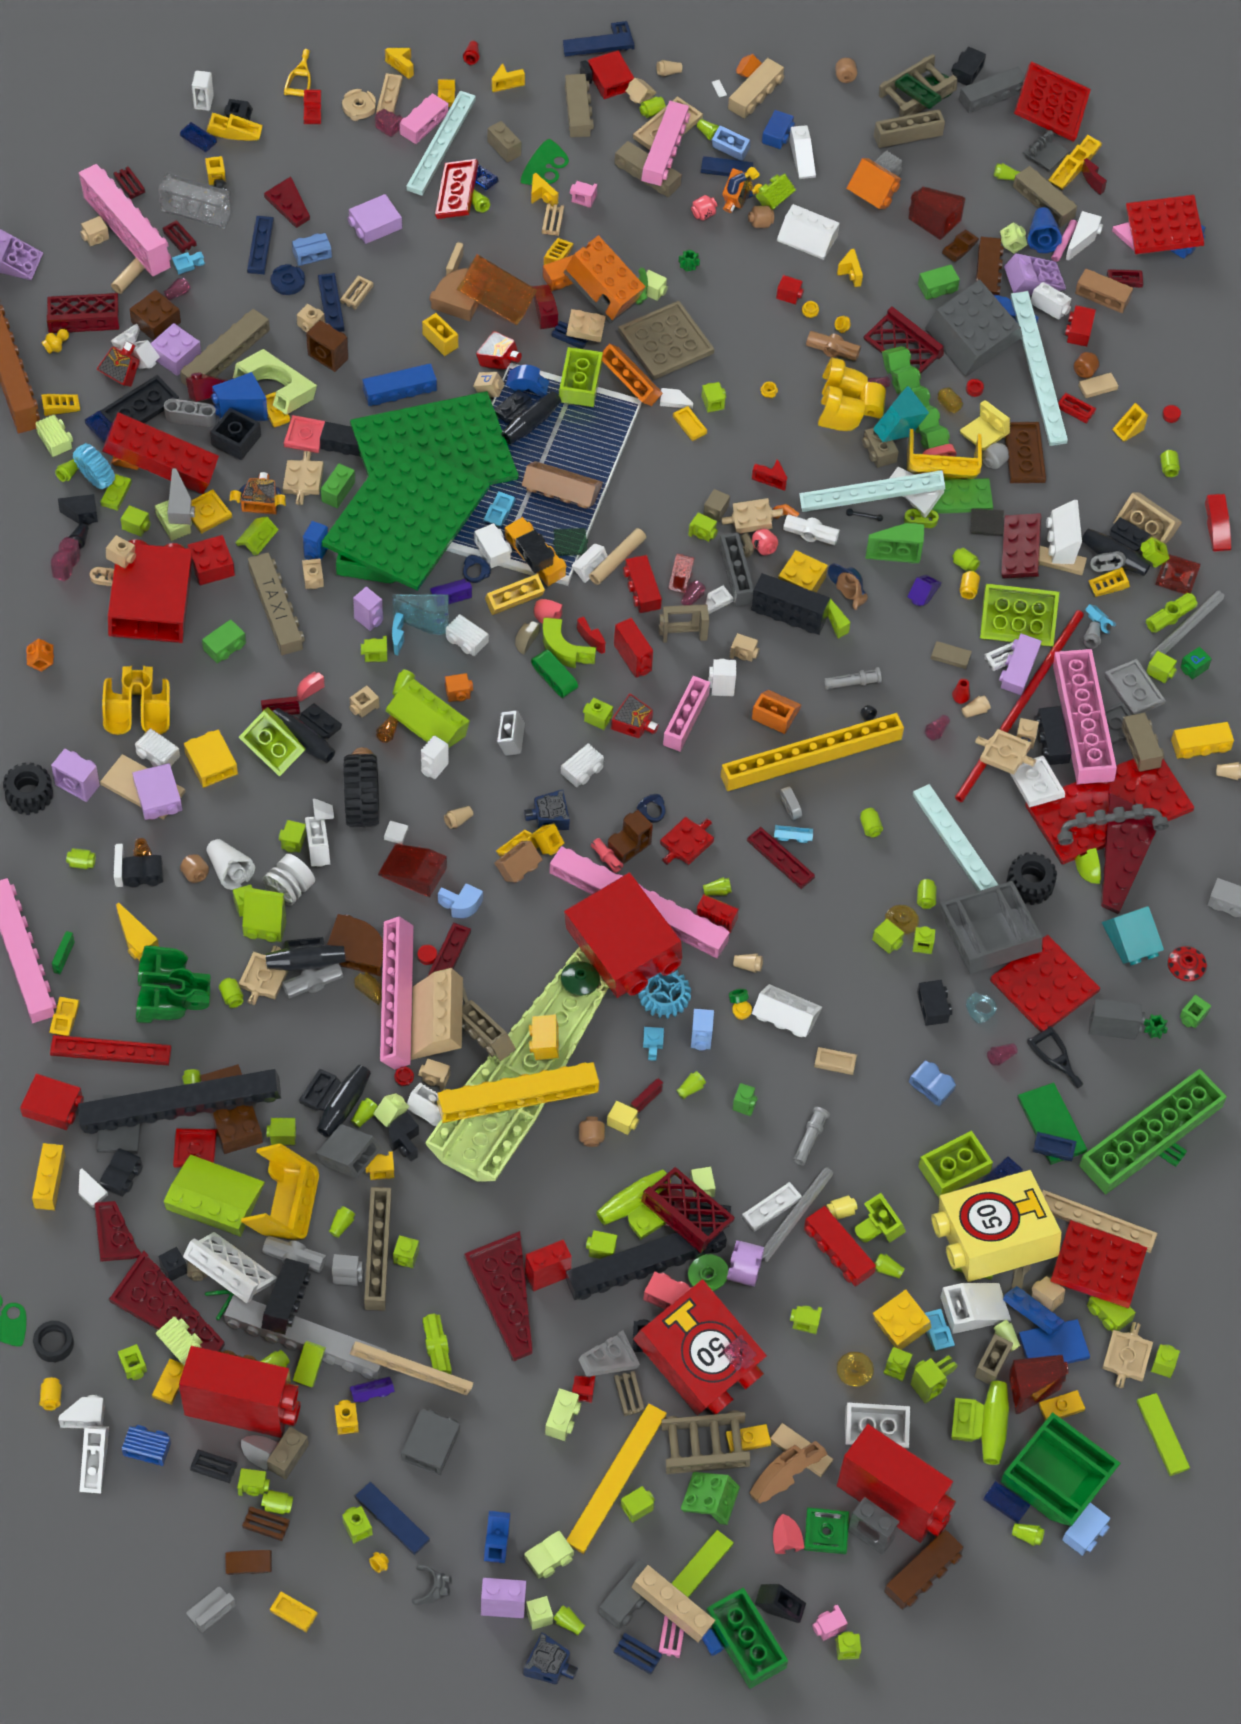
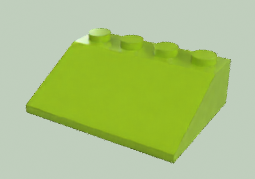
M986 584L982 606L980 639L1014 642L1015 639H1019L1020 634H1024L1042 641L1041 646L1053 647L1060 592Z
M190 1155L172 1182L164 1199L166 1210L241 1237L246 1227L241 1222V1219L251 1216L265 1182Z

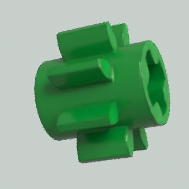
M692 250L683 251V256L680 255L678 260L680 268L687 272L695 271L696 266H700L699 254Z
M1151 1014L1149 1020L1145 1019L1143 1025L1146 1026L1144 1033H1148L1151 1039L1153 1037L1161 1039L1162 1033H1167L1168 1028L1166 1025L1168 1020H1164L1161 1014L1159 1016Z

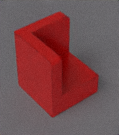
M595 1376L574 1377L572 1393L579 1395V1401L592 1403Z

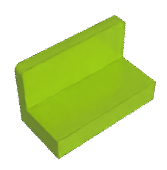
M268 516L256 518L236 541V545H246L253 555H258L279 529Z

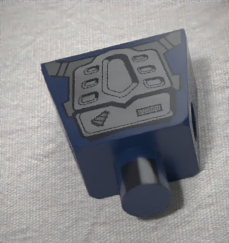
M558 790L535 797L534 809L524 810L525 821L536 820L538 829L544 825L555 824L558 830H569L570 819L564 791Z
M541 1632L524 1667L523 1675L551 1684H558L562 1675L573 1680L578 1667L568 1663L570 1659L569 1650Z

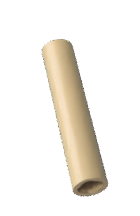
M137 258L111 283V287L116 293H123L145 269Z
M636 528L589 574L591 581L596 585L604 581L646 539L645 533L641 529Z

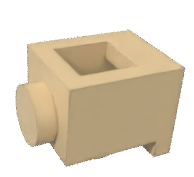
M321 559L302 560L305 589L324 587Z
M737 633L731 646L730 658L733 659L736 656L741 660L752 662L753 658L756 659L759 654L760 648H757L758 640Z
M365 686L350 697L349 708L354 715L359 714L361 717H364L375 708H379V697L368 686Z
M427 1059L426 1064L422 1065L419 1070V1076L422 1077V1081L426 1084L440 1086V1091H443L450 1077V1066Z

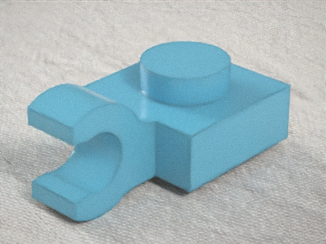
M187 252L172 257V262L178 275L194 270V265L202 266L205 264L202 252H197L191 256Z
M1089 604L1085 609L1092 621L1101 623V630L1104 633H1110L1106 628L1107 624L1116 626V623L1110 620L1097 606Z
M644 1027L643 1048H649L648 1060L656 1061L657 1049H663L664 1028Z

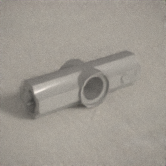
M339 964L324 968L306 969L301 975L282 982V986L286 996L290 999L307 991L310 993L318 992L325 984L343 978V973Z
M272 1236L266 1238L262 1250L263 1254L278 1258L283 1263L288 1258L310 1264L309 1270L318 1273L322 1271L326 1260V1255L309 1250L300 1242L290 1241L289 1243Z

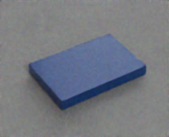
M1078 1319L1064 1322L1063 1327L1051 1336L1041 1328L1019 1332L1018 1334L1030 1372L1090 1358Z

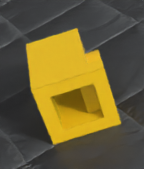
M222 156L205 158L209 185H214V179H223L226 182Z
M555 824L544 825L530 835L531 838H535L542 854L553 855L564 844Z
M393 1151L389 1152V1155L386 1156L377 1154L365 1168L366 1173H370V1180L394 1178Z
M350 1400L340 1401L339 1405H335L338 1435L359 1432L356 1403H351Z

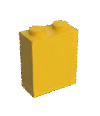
M219 729L209 731L203 736L192 738L184 743L185 754L203 788L238 774L237 763Z

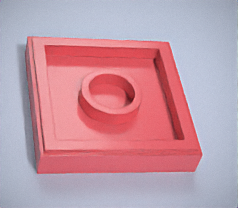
M292 415L284 440V447L319 453L320 436L325 421Z

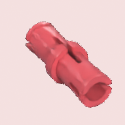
M600 838L595 839L591 843V847L598 853L600 860L606 862L614 873L619 872L623 868V863L614 855V851L609 849Z

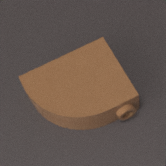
M465 268L449 273L439 282L435 291L431 292L429 298L431 309L471 321L490 285V272L475 268Z

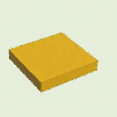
M213 489L191 500L192 506H195V517H191V521L201 534L232 518V513Z

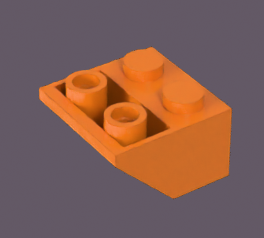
M767 690L761 693L753 706L752 720L786 734L802 705Z

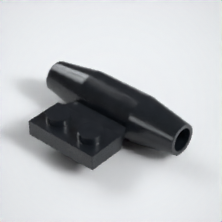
M520 390L515 391L494 409L497 417L505 422H510L501 433L502 437H505L506 442L511 444L528 435L561 403L560 396L552 391L532 402L530 396Z
M1121 517L1112 526L1109 535L1088 528L1082 537V542L1097 554L1122 552L1126 557V562L1122 566L1125 570L1145 576L1151 566V563L1137 552L1141 551V544L1150 539L1151 534ZM1115 557L1113 560H1110V561H1111V562H1117V565H1118V563L1120 562V559H1117V558Z
M315 703L301 713L300 718L279 708L273 711L303 745L306 753L326 763L332 760L335 750L324 738H330L341 729L342 724Z
M323 937L286 940L285 949L266 953V965L269 970L296 971L316 969L346 962L344 946L324 945Z
M357 1065L341 1083L336 1075L319 1068L299 1101L300 1104L316 1111L324 1110L316 1128L321 1135L330 1137L338 1126L347 1119L364 1092L371 1075L369 1069L362 1065Z

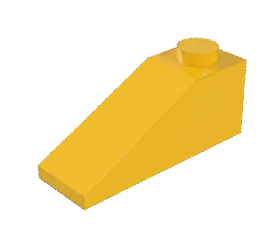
M117 903V914L128 946V953L132 958H137L140 961L144 946L159 947L158 939L120 903Z

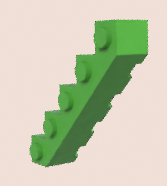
M902 346L882 351L885 370L887 374H892V384L897 394L902 393L909 386L929 412L915 430L922 437L920 442L923 448L930 449L949 444V431L939 425L940 413L938 409L929 403L930 392L927 388L920 385L921 375L919 370L910 365V351Z

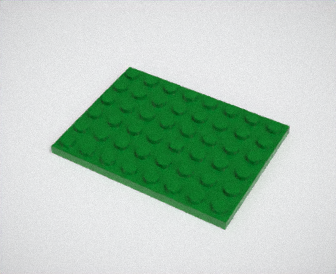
M487 391L350 420V426L357 441L368 477L392 443L398 440L490 483V485L518 479L517 469L505 437L501 435L502 429Z
M395 440L324 537L322 546L418 591L487 493L490 483Z

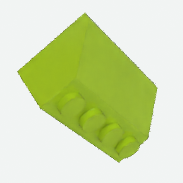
M415 679L401 687L385 710L427 743L432 739V736H436L446 742L449 748L466 736L470 722Z

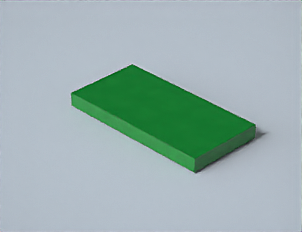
M1054 1082L1018 1095L1017 1098L1035 1135H1037V1132L1077 1141L1073 1157L1087 1152V1147ZM1046 1155L1050 1165L1063 1161V1159Z

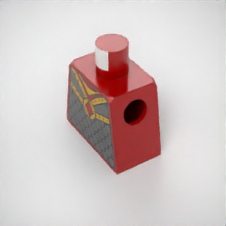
M496 331L492 332L476 353L480 366L496 369H507L512 361L519 363L522 358V354L517 350L515 341Z
M126 341L123 349L113 346L99 364L97 370L120 384L131 387L140 362L137 357L132 355L136 345Z
M629 693L612 718L611 729L640 738L645 730L655 734L659 724L652 721L653 710Z

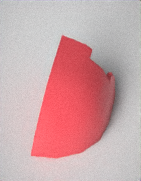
M540 599L535 603L534 615L542 624L544 618L560 619L562 616V604L547 599Z
M314 671L300 681L297 688V696L300 702L325 687L322 674Z
M782 1514L777 1519L774 1526L773 1544L775 1554H785V1550L793 1548L797 1552L804 1548L803 1536L799 1526L792 1518L785 1514Z

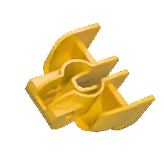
M831 357L822 376L823 379L827 380L822 390L823 397L821 399V404L825 405V408L818 420V425L839 431H851L859 426L864 415L881 419L885 408V387L879 383L868 382V377L865 374L845 367L844 360Z
M123 666L122 694L113 692L112 678L105 679L102 709L103 726L107 732L120 735L127 733L131 729L132 695H142V729L147 732L151 728L160 735L167 732L170 726V686L168 679H162V692L159 694H153V667L143 666V670H132V666Z

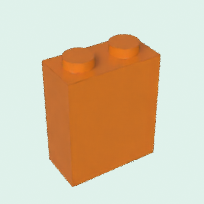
M862 158L846 189L875 207L886 209L892 202L894 192H897L900 187L901 178L869 158Z

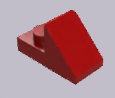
M778 459L772 469L755 463L752 470V480L783 491L786 490L787 476Z

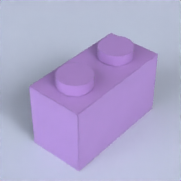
M365 587L353 597L354 619L371 631L383 621L382 599L368 587Z

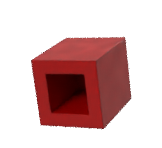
M783 275L777 287L776 299L796 305L798 299H802L804 289L802 288L803 281Z

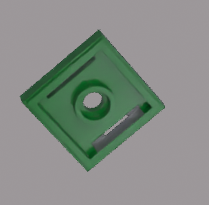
M807 1507L804 1550L846 1554L849 1511ZM821 1515H822V1516H832V1517H834V1518L821 1517ZM828 1528L831 1533L825 1535L823 1529Z

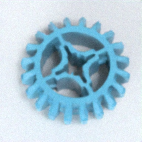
M85 443L80 445L73 452L74 462L77 464L80 472L93 486L103 490L115 480V474L111 469V465L91 444Z
M677 970L666 976L658 973L648 979V985L638 994L639 999H641V1006H645V1011L651 1010L652 1016L657 1013L659 1019L662 1015H665L668 1019L670 1014L676 1017L677 1012L682 1013L684 1008L688 1007V1002L691 999V988L689 987L688 980H685L684 974L678 976L679 972ZM657 985V989H655L652 993H649L650 989L653 986ZM677 993H680L678 999L673 1001L672 998L676 996Z

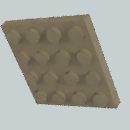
M676 301L618 327L619 333L653 380L714 354L715 349L680 301Z

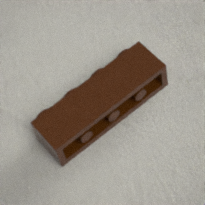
M981 236L978 249L976 282L981 280L993 295L1000 296L1001 286L997 285L1001 283L1002 273L999 270L1002 269L1003 259H1000V256H1003L1004 246H1001L1000 238Z
M945 1529L886 1585L884 1592L902 1610L907 1605L911 1607L918 1600L917 1596L922 1591L926 1593L933 1586L932 1582L937 1577L941 1579L947 1573V1567L950 1564L955 1565L961 1560L964 1547Z

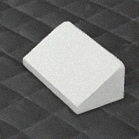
M593 544L572 564L573 569L583 582L586 583L590 579L589 574L607 557L604 546Z

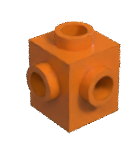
M38 638L27 646L28 666L42 672L53 664L52 644Z

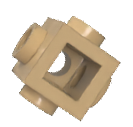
M309 304L297 314V326L305 332H308L319 320L325 323L324 313Z

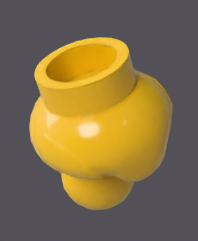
M65 329L59 330L57 336L53 333H48L45 340L41 343L49 354L61 352L62 341H66L69 338V333Z

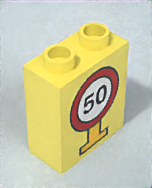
M1031 1170L940 1195L939 1212L931 1215L933 1229L937 1237L946 1236L950 1245L946 1246V1253L952 1269L961 1268L967 1282L1059 1256L1061 1230Z

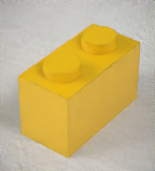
M437 313L422 321V335L444 356L458 348V333Z
M556 1014L533 1016L532 1025H529V1034L532 1037V1041H529L530 1053H534L535 1060L559 1058V1026Z

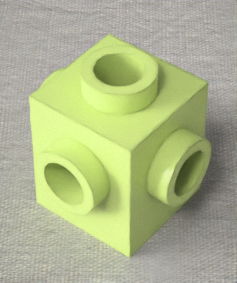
M1013 222L1000 231L1001 242L1004 248L1015 254L1028 245L1025 236L1026 231L1022 226H1018Z

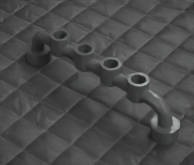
M1135 804L1132 806V811H1125L1124 807H1116L1113 809L1112 814H1106L1105 810L1095 811L1092 817H1087L1086 813H1078L1075 815V819L1063 824L1061 833L1057 837L1060 845H1068L1074 841L1072 832L1068 831L1072 827L1084 828L1090 824L1104 825L1110 821L1123 822L1126 819H1142L1145 816L1155 817L1152 823L1156 831L1165 830L1169 825L1167 818L1163 817L1158 810L1154 808L1144 809L1142 804Z

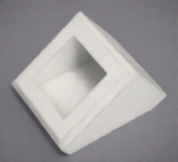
M313 799L315 820L334 818L333 805Z

